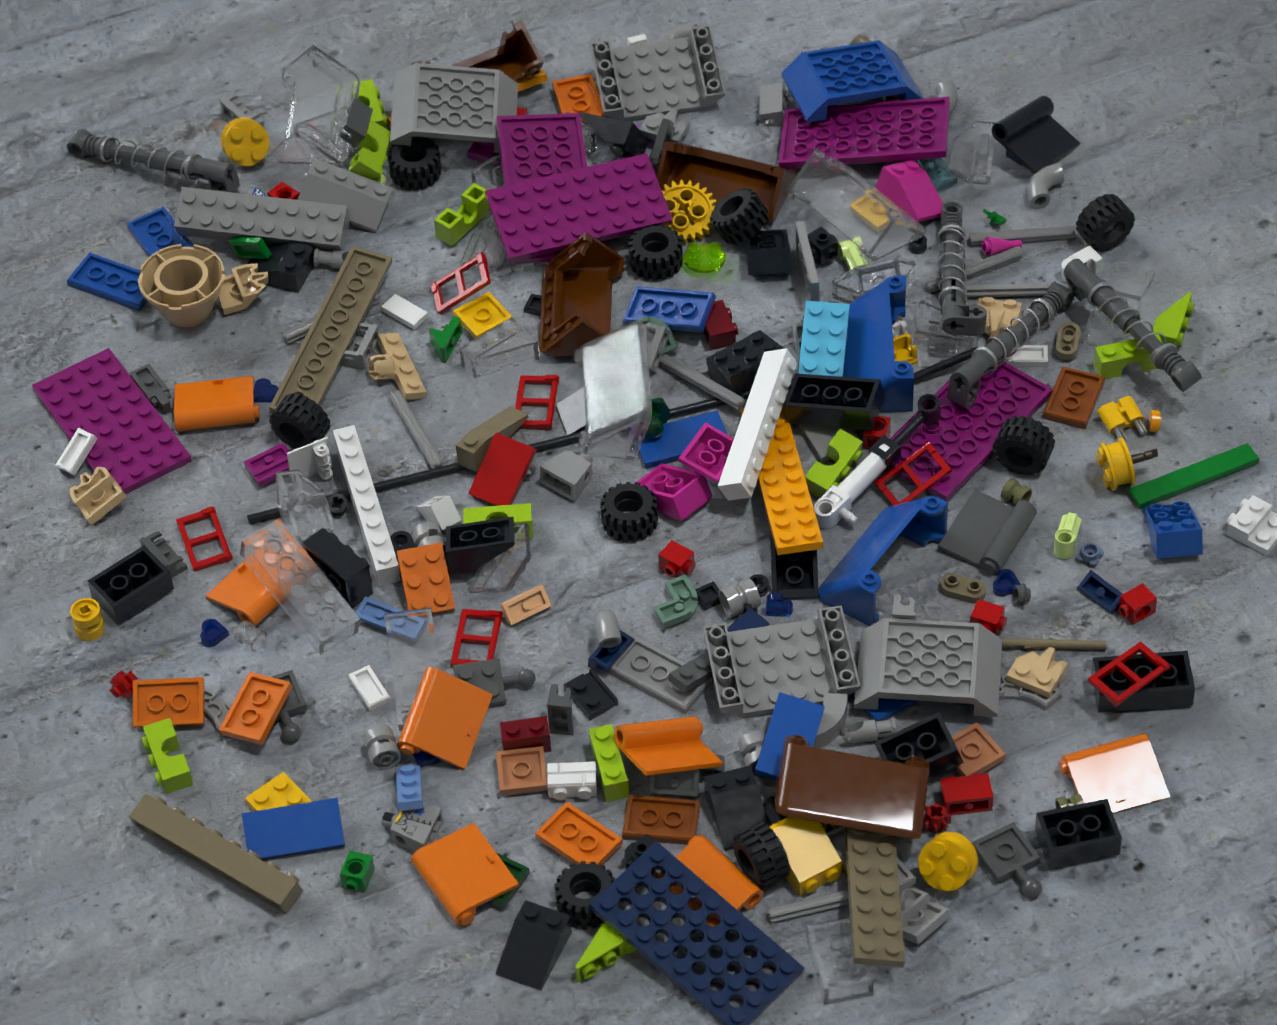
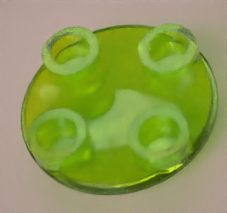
M717 242L711 244L690 243L683 255L685 266L698 273L714 272L720 269L726 261L725 253Z

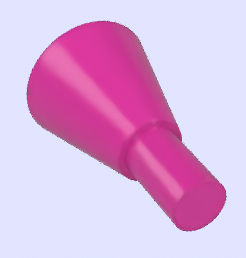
M987 236L985 241L982 242V251L987 257H991L1017 246L1022 248V241H1008Z

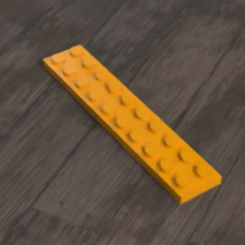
M782 406L768 452L758 476V483L777 555L823 549V539L790 422L787 421L784 406ZM745 408L740 409L741 417Z

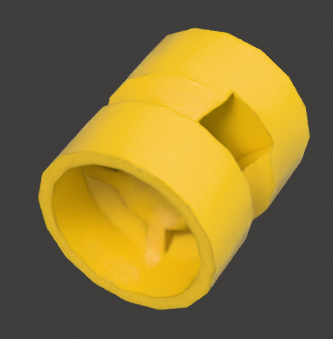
M83 598L74 602L71 606L70 614L76 636L83 641L97 640L105 631L99 603L91 598Z

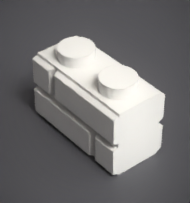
M596 762L547 763L549 798L564 800L567 797L589 799L590 797L597 796Z

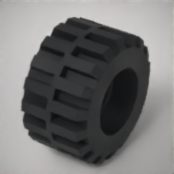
M415 136L411 138V146L393 144L392 148L389 149L388 164L390 177L394 184H398V187H405L406 190L425 189L428 185L432 186L435 184L434 181L439 180V175L442 173L440 151L434 141H428L426 137L420 138Z
M743 188L723 198L712 211L710 221L726 243L739 244L760 231L766 223L769 214L768 209L756 193L749 188Z
M1104 194L1102 197L1099 196L1091 201L1082 210L1076 221V230L1095 251H1108L1119 245L1130 234V230L1135 222L1134 213L1117 195Z
M650 225V227H643L640 231H635L634 235L630 237L629 261L632 271L636 272L639 277L643 276L645 280L653 279V281H657V279L665 280L668 276H674V272L678 273L683 264L681 237L678 236V232L672 231V228L668 226L665 228L663 225Z
M297 393L286 395L269 419L271 429L275 432V435L283 443L294 449L324 438L331 427L330 419L323 408L315 401Z
M1013 416L1011 419H1006L1002 424L993 444V453L996 455V459L1002 462L1004 467H1008L1013 472L1016 471L1020 474L1026 473L1028 475L1037 474L1044 470L1055 444L1054 435L1052 432H1049L1050 429L1047 426L1042 425L1043 423L1040 421H1035L1034 418H1026L1025 416L1018 418Z
M626 482V484L618 483L616 487H610L608 492L603 494V499L600 502L602 525L604 531H607L608 536H614V540L619 541L621 539L626 543L631 540L638 542V539H646L647 535H651L653 529H656L658 522L657 498L654 496V492L649 490L646 485L640 486L638 482H635V484H631V482ZM626 511H635L633 513H623Z
M760 821L733 835V850L740 868L761 890L790 875V865L786 851L776 833L767 824Z
M580 861L579 865L571 864L570 869L564 868L562 875H558L557 883H555L558 911L570 915L571 924L575 928L578 925L582 926V929H587V926L597 928L599 923H605L589 909V904L615 880L612 872L609 869L606 870L602 864L597 866L596 862L593 861L590 864ZM584 891L597 893V895L588 899L576 897L577 894Z

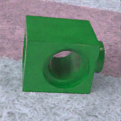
M349 850L340 871L342 888H346L351 892H366L375 870L372 855Z

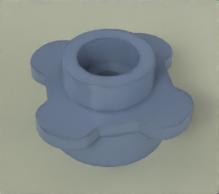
M1088 542L1082 545L1081 553L1077 554V559L1095 566L1099 562V557L1103 556L1104 551L1097 544Z

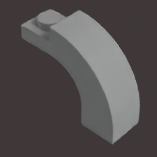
M824 693L823 706L825 708L813 747L822 748L828 745L842 732L841 729L847 719L848 694Z

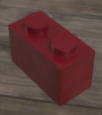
M723 300L714 302L703 330L711 351L729 347L736 342L735 336L738 335L737 325L731 321V310L729 307L726 308Z
M547 716L499 722L503 751L543 746L544 753L552 752Z

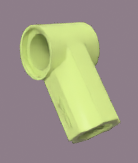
M860 238L838 242L840 259L846 262L851 275L857 279L865 277L869 273L870 267L864 256Z
M1069 512L1063 515L1058 531L1055 533L1053 553L1060 559H1068L1074 554L1075 543L1082 524V519L1075 513Z

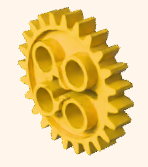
M680 180V185H676L672 181V187L665 184L664 191H662L668 208L673 209L670 211L673 224L668 225V227L672 228V231L678 232V236L681 237L685 245L688 239L695 243V237L703 240V233L709 235L710 228L714 229L710 221L711 213L716 206V200H712L713 194H706V187L700 190V183L692 186L691 180H689L687 185H684L683 180ZM699 213L702 214V216H695L694 214Z

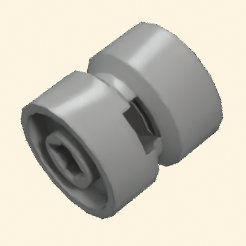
M431 521L424 522L413 529L411 536L416 547L442 542L445 558L447 557L446 542L437 523Z
M750 578L738 582L736 587L731 585L718 592L722 608L729 618L743 613V609H754L761 605L758 590Z
M376 725L364 733L363 742L374 769H390L400 762L401 754L391 727Z
M763 731L749 732L742 736L738 742L745 766L750 765L753 774L766 733Z

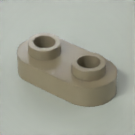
M1065 322L1058 329L1055 353L1062 360H1071L1077 355L1081 329L1076 323Z
M947 574L941 579L940 589L947 597L969 603H977L978 599L984 600L986 596V586L980 580L958 574Z

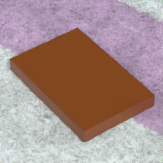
M1063 366L1044 410L1043 419L1086 429L1104 386L1105 377Z
M628 795L622 838L624 840L637 841L646 834L655 842L688 845L690 839L697 835L701 801Z

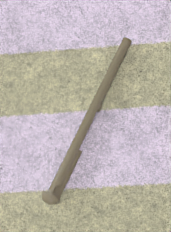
M1001 638L1002 647L1023 645L1024 649H1048L1051 647L1055 649L1106 650L1107 646L1106 641Z

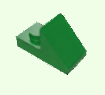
M453 316L449 324L445 325L443 331L429 328L430 342L442 363L447 362L463 333L461 318Z

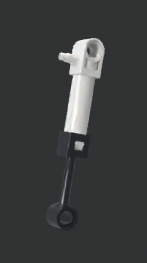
M933 394L921 396L917 404V416L893 440L883 435L869 449V455L837 487L833 485L816 501L814 511L819 527L823 529L832 528L842 518L852 523L857 522L858 518L850 512L852 509L851 503L883 471L888 472L902 458L900 445L922 423L933 425L940 420L941 408L937 396Z

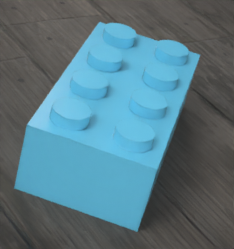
M806 301L798 374L843 377L850 304Z

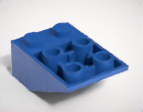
M1177 501L1170 505L1155 503L1148 507H1143L1152 549L1157 559L1203 555L1202 527L1189 503Z

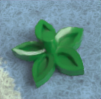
M986 209L983 210L988 215L986 218L991 219L989 225L993 226L994 223L1002 225L1006 223L1007 219L1000 216L996 211L991 213Z

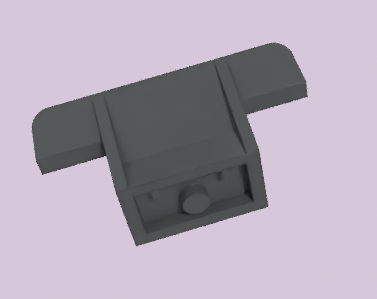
M716 755L723 762L722 766L704 768L702 770L724 771L725 757ZM701 769L651 775L650 793L698 796Z

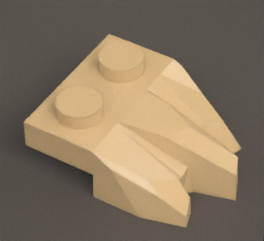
M258 263L231 268L232 275L225 276L217 297L224 315L246 309L262 293L266 287L265 285L268 284V272L257 273Z
M992 297L979 298L977 305L987 310L984 333H987L989 338L996 337L1002 327L1007 328L1010 326L1012 318L1019 319L1022 303L1011 299L1001 301L995 300ZM1013 320L1012 326L1019 322V320Z
M96 467L92 476L87 472L81 474L80 485L70 488L72 500L80 508L91 525L101 520L105 514L120 505L127 497L105 467Z
M1049 647L1040 656L1032 651L1015 660L1006 675V681L1050 698L1056 686L1059 687L1064 680L1068 663L1055 661V648Z

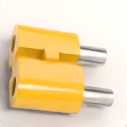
M1132 396L1120 398L1117 403L1113 401L1107 403L1097 411L1109 433L1116 434L1118 438L1122 437L1125 442L1127 437L1123 431L1126 427L1128 429L1136 427L1140 435L1147 433L1142 423L1145 418Z

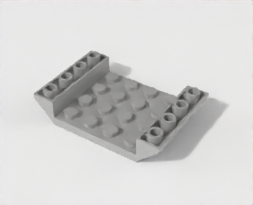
M711 25L691 27L690 37L611 48L610 40L590 43L603 113L612 118L634 121L645 119L646 116L659 112L666 115L672 109H677L678 114L705 110L726 96Z
M415 63L394 73L390 144L411 146L412 136L494 143V153H500L496 118L497 116L517 115L518 83L500 70L424 63Z
M842 605L821 608L818 610V619L732 632H728L726 623L703 626L719 709L721 711L741 718L773 713L779 692L823 705L824 693L848 694L849 696L860 689Z
M883 618L861 631L857 669L860 689L855 691L854 708L878 710L879 698L974 704V716L998 717L1002 639L979 623Z

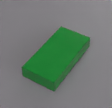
M233 237L229 241L238 258L268 259L271 256V252L262 238Z

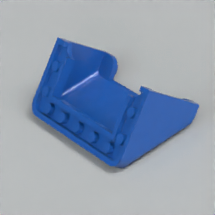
M906 275L890 276L851 302L849 307L844 377L881 379L885 399L880 413L913 411V367L908 362L895 361L892 325L895 324L896 319L899 316L906 317Z
M928 496L893 505L882 510L820 585L819 599L830 607L842 605L844 614L868 626L878 622L879 614L876 613V592L881 587V578L877 573L871 571V568L899 535L923 547H926L927 542L937 541L939 544L947 532L948 502L935 496Z

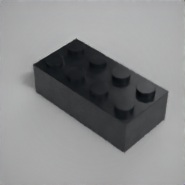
M795 373L783 406L787 421L790 424L874 430L885 397L881 379Z
M1188 651L1155 653L1169 663L1170 669L1132 694L1118 706H1114L1101 692L1093 687L1098 713L1193 706L1195 685ZM1136 654L1123 663L1141 679L1158 668L1142 654ZM1119 656L1093 658L1091 675ZM1114 669L1100 679L1117 695H1120L1134 685L1118 669Z

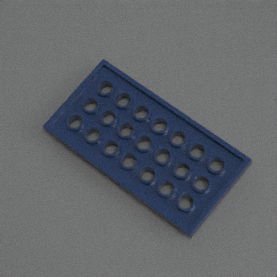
M657 841L589 904V909L722 1025H751L805 969L804 966ZM660 870L664 873V877L656 879L651 875V872ZM644 886L648 892L640 895L635 892L634 888ZM679 886L683 892L676 895L671 893L669 888ZM627 902L631 905V908L626 911L621 910L618 907V903ZM663 902L666 908L661 911L656 910L653 907V903ZM698 902L701 905V909L691 910L688 907V903ZM643 917L650 924L645 927L639 926L636 920ZM678 917L683 919L685 924L683 926H675L671 920ZM714 917L719 920L720 924L718 926H710L706 920ZM662 933L667 936L668 940L661 943L654 936ZM694 933L700 934L703 940L701 942H693L690 939V935ZM733 933L738 937V941L729 942L726 940L725 935ZM680 949L687 956L679 959L673 955V952ZM716 949L721 952L722 956L715 959L710 957L708 952ZM751 949L756 952L757 956L755 958H747L743 952ZM697 965L705 969V973L697 975L691 968ZM731 965L737 966L741 972L737 975L730 974L727 967ZM770 965L774 967L776 972L771 975L766 974L762 967ZM712 982H720L724 989L715 991L711 988L710 984ZM755 982L759 985V989L751 991L746 987V983ZM738 998L742 1001L743 1005L741 1007H733L729 1000Z

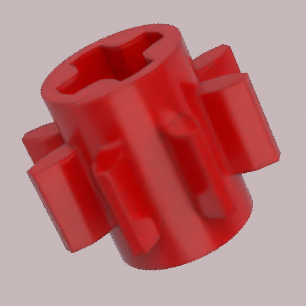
M121 670L109 681L112 685L109 691L116 698L123 696L126 699L133 694V680L138 678L131 670L128 673Z
M938 803L925 806L924 830H929L934 834L941 831L946 832L947 824L951 823L948 807H943Z

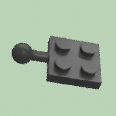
M499 658L453 665L455 677L493 694L489 707L506 705L504 686L520 684L522 687H530L536 680L535 673L530 669H522L517 675L502 677Z
M293 670L272 677L289 681L293 686L276 720L281 719L283 723V738L286 741L294 742L299 739L301 730L297 724L292 722L290 716L306 711L307 706Z
M1014 822L972 842L979 859L997 883L1017 875L1023 883L1022 891L1025 896L1036 898L1041 894V883L1037 879L1030 878L1025 871L1040 863V856Z

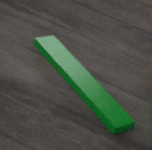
M1246 443L1129 488L1128 494L1137 507L1142 509L1143 507L1150 506L1151 504L1259 463V457L1250 445Z

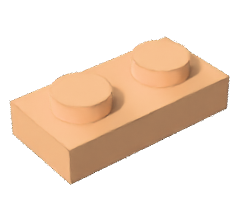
M538 585L500 604L509 625H513L552 606L543 585Z

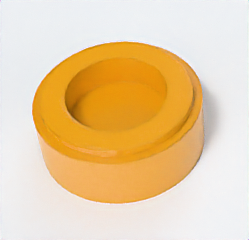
M1150 410L1148 431L1157 433L1160 429L1161 413L1159 410Z

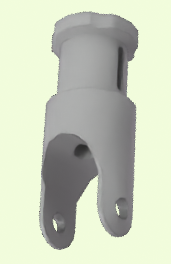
M316 248L313 261L314 267L324 265L331 266L332 269H340L349 251L333 250L332 252Z
M890 717V720L884 721L867 720L847 724L842 727L841 731L844 734L843 739L846 743H863L877 741L878 738L897 732L895 717Z

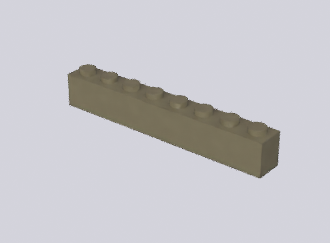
M145 793L129 815V818L136 827L285 914L289 912L303 892L298 883L300 880L292 873H282L280 868L273 862H263L260 860L261 857L254 851H244L241 849L242 846L235 840H225L222 838L223 835L216 829H206L200 820L195 817L187 818L186 814L176 806L173 808L168 807L166 801L157 795L153 798Z

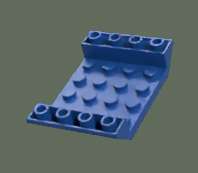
M880 40L802 52L781 72V77L806 122H817L827 119V106L876 99L890 95H899L901 100L924 99L898 54Z

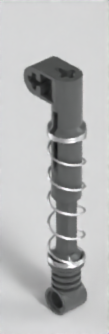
M84 129L77 130L66 145L68 152L77 158L89 155L98 157L99 160L104 162H110L114 158L117 165L123 159L131 161L133 168L138 163L146 165L149 171L156 169L164 171L166 175L169 172L180 174L182 178L186 177L189 180H197L198 178L208 180L211 190L235 193L240 186L233 164L202 158L201 155L196 153L186 155L181 150L172 152L168 151L165 147L152 148L147 143L137 147L131 140H125L120 143L116 137H96ZM125 142H131L135 145V147L126 146L122 144H124ZM143 145H146V146H149L150 148H149L148 150H146V149H141V148H139V147H141V146H143Z
M950 201L942 205L941 228L938 232V240L941 243L938 247V251L941 254L938 259L941 266L938 273L942 280H940L938 285L941 290L939 303L942 307V327L947 334L979 336L986 329L987 310L979 305H966L967 289L965 284L967 278L965 274L966 250L964 249L966 235L962 227L963 207L960 203ZM941 245L945 246L946 253L944 254L940 250ZM962 251L964 252V257L959 255ZM945 256L946 260L941 264V257Z
M1073 259L1066 265L1064 276L1069 289L1075 291V297L1079 301L1087 298V301L1092 306H1097L1100 314L1105 313L1112 320L1111 324L1113 326L1117 325L1124 332L1125 338L1133 336L1138 341L1136 349L1141 350L1145 347L1151 353L1149 361L1158 369H1163L1171 377L1179 390L1184 392L1202 379L1201 373L1190 361H1185L1178 354V349L1174 344H1166V338L1162 333L1153 332L1151 322L1141 320L1140 312L1137 309L1130 308L1128 301L1124 297L1118 296L1115 288L1109 282L1101 280L1080 259ZM1141 322L1149 323L1152 332L1148 330ZM1154 334L1161 335L1164 338V344Z
M1053 282L1043 297L1033 300L1029 305V309L1024 308L1021 311V320L1012 318L1010 326L1007 328L1002 327L996 337H990L986 346L978 347L972 353V358L951 375L947 399L966 409L971 408L978 396L981 378L993 373L998 366L1005 362L1006 357H1011L1015 354L1017 348L1023 347L1027 343L1028 338H1033L1037 335L1039 329L1051 323L1058 311L1061 309L1067 310L1074 300L1075 291L1057 282ZM1029 310V313L1023 317V312ZM1013 320H1019V322L1012 326ZM1034 328L1037 329L1035 334L1029 336L1030 331ZM1023 338H1026L1025 342L1022 345H1020L1023 341Z

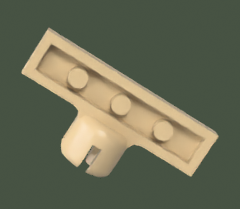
M399 333L378 334L377 343L383 354L370 357L371 361L368 364L370 378L375 381L395 380L405 400L424 399L427 393Z

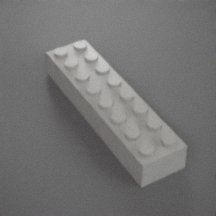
M182 187L174 227L179 235L226 241H230L233 237L262 238L266 245L294 241L313 246V251L316 248H320L323 251L333 252V250H345L351 214L348 207L344 205Z

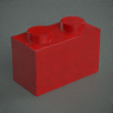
M974 773L968 776H950L940 779L942 806L948 807V814L951 816L993 811V792L988 773Z

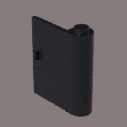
M1044 95L998 121L991 129L993 137L1033 174L1080 145V142L1051 117L1054 111V104L1049 97Z

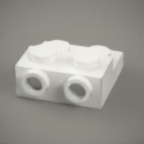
M1254 495L1249 500L1243 499L1239 506V512L1237 514L1231 513L1226 522V525H1228L1227 536L1267 556L1277 544V514L1272 511L1273 505Z

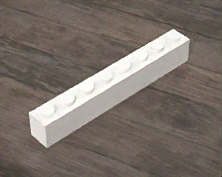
M787 348L767 351L763 354L718 483L719 489L728 501L751 498L756 487L758 476L797 365L795 358Z
M355 425L333 430L337 455L378 586L401 581L399 564Z

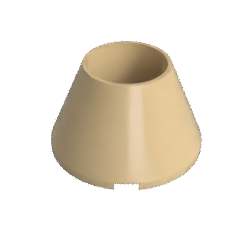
M181 244L163 248L152 254L140 268L141 273L138 284L146 300L172 325L190 328L202 324L209 318L223 285L225 271L221 259L212 250L195 244L194 247H182Z

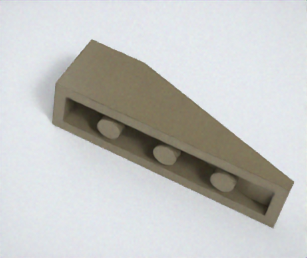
M510 406L470 430L455 445L458 464L477 472L495 433L510 437L529 418L528 414Z

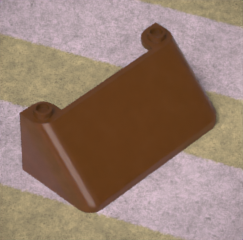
M523 21L513 24L514 30L507 33L505 31L502 33L499 47L450 66L500 70L512 80L517 81L527 76L533 77L539 74L544 61ZM419 60L417 62L411 63V65L415 63H422V61Z
M665 141L657 180L662 191H664L665 184L672 187V181L676 185H680V180H683L684 185H687L689 180H691L692 186L700 183L699 189L701 190L706 187V194H713L712 200H716V205L728 194L736 190L749 188L756 193L768 209L769 215L766 222L770 223L771 220L776 219L796 179L797 171L692 145Z
M587 232L552 258L543 270L539 351L546 356L612 355L618 353L622 348L621 337L617 334L610 337L612 281L622 276L624 272V257Z
M785 736L774 790L775 811L789 817L904 838L918 839L921 837L930 764L925 759L912 757L911 760H906L904 764L811 747L803 736Z

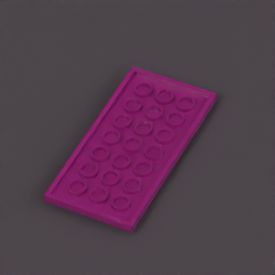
M938 97L827 106V119L817 122H806L799 108L785 109L779 167L784 169L813 168L947 157L950 98Z
M580 113L497 116L496 125L505 186L587 167ZM561 251L515 261V264L549 262Z
M647 153L485 190V197L509 263L564 250L585 232L599 241L634 234L635 231H640L641 228L650 227V225H663L664 227L673 224V218Z
M109 348L32 385L34 393L69 441H71L78 428L98 438L84 461L93 473L96 467H105L125 494L192 462L191 455Z
M1004 362L993 373L981 378L976 401L971 408L966 409L947 399L949 379L934 394L940 401V420L933 425L922 423L900 445L902 458L890 470L929 441L952 469V472L928 489L927 492L948 501L994 454L993 444L1005 420L1011 419L1013 416L1018 418L1020 416L1031 417L1051 396L1053 388ZM917 412L890 438L891 440L917 416ZM928 452L909 465L923 484L942 470ZM904 470L898 473V475L914 483Z

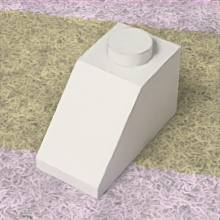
M435 496L417 506L418 511L428 522L437 523L440 530H444V532H446V526L456 525L455 523L462 520L450 496Z

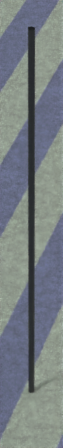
M751 390L739 396L748 399ZM712 398L669 409V418L727 403L718 398ZM626 420L529 444V446L534 447L537 452L629 429ZM457 462L373 483L375 492L468 468ZM349 490L338 492L346 500L351 499ZM332 494L247 515L248 522L251 524L327 505V500Z

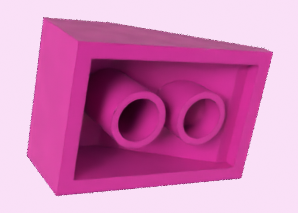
M909 160L882 168L875 187L878 191L917 222L941 217L943 202L928 174L917 162Z
M705 422L677 461L717 484L721 478L734 438Z
M662 463L637 481L640 483V486L646 485L649 490L654 492V496L657 498L658 511L666 517L681 521L687 519L692 512L703 507L713 497L706 477L695 471Z

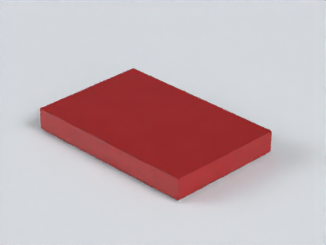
M495 433L468 494L495 506L512 505L536 449Z

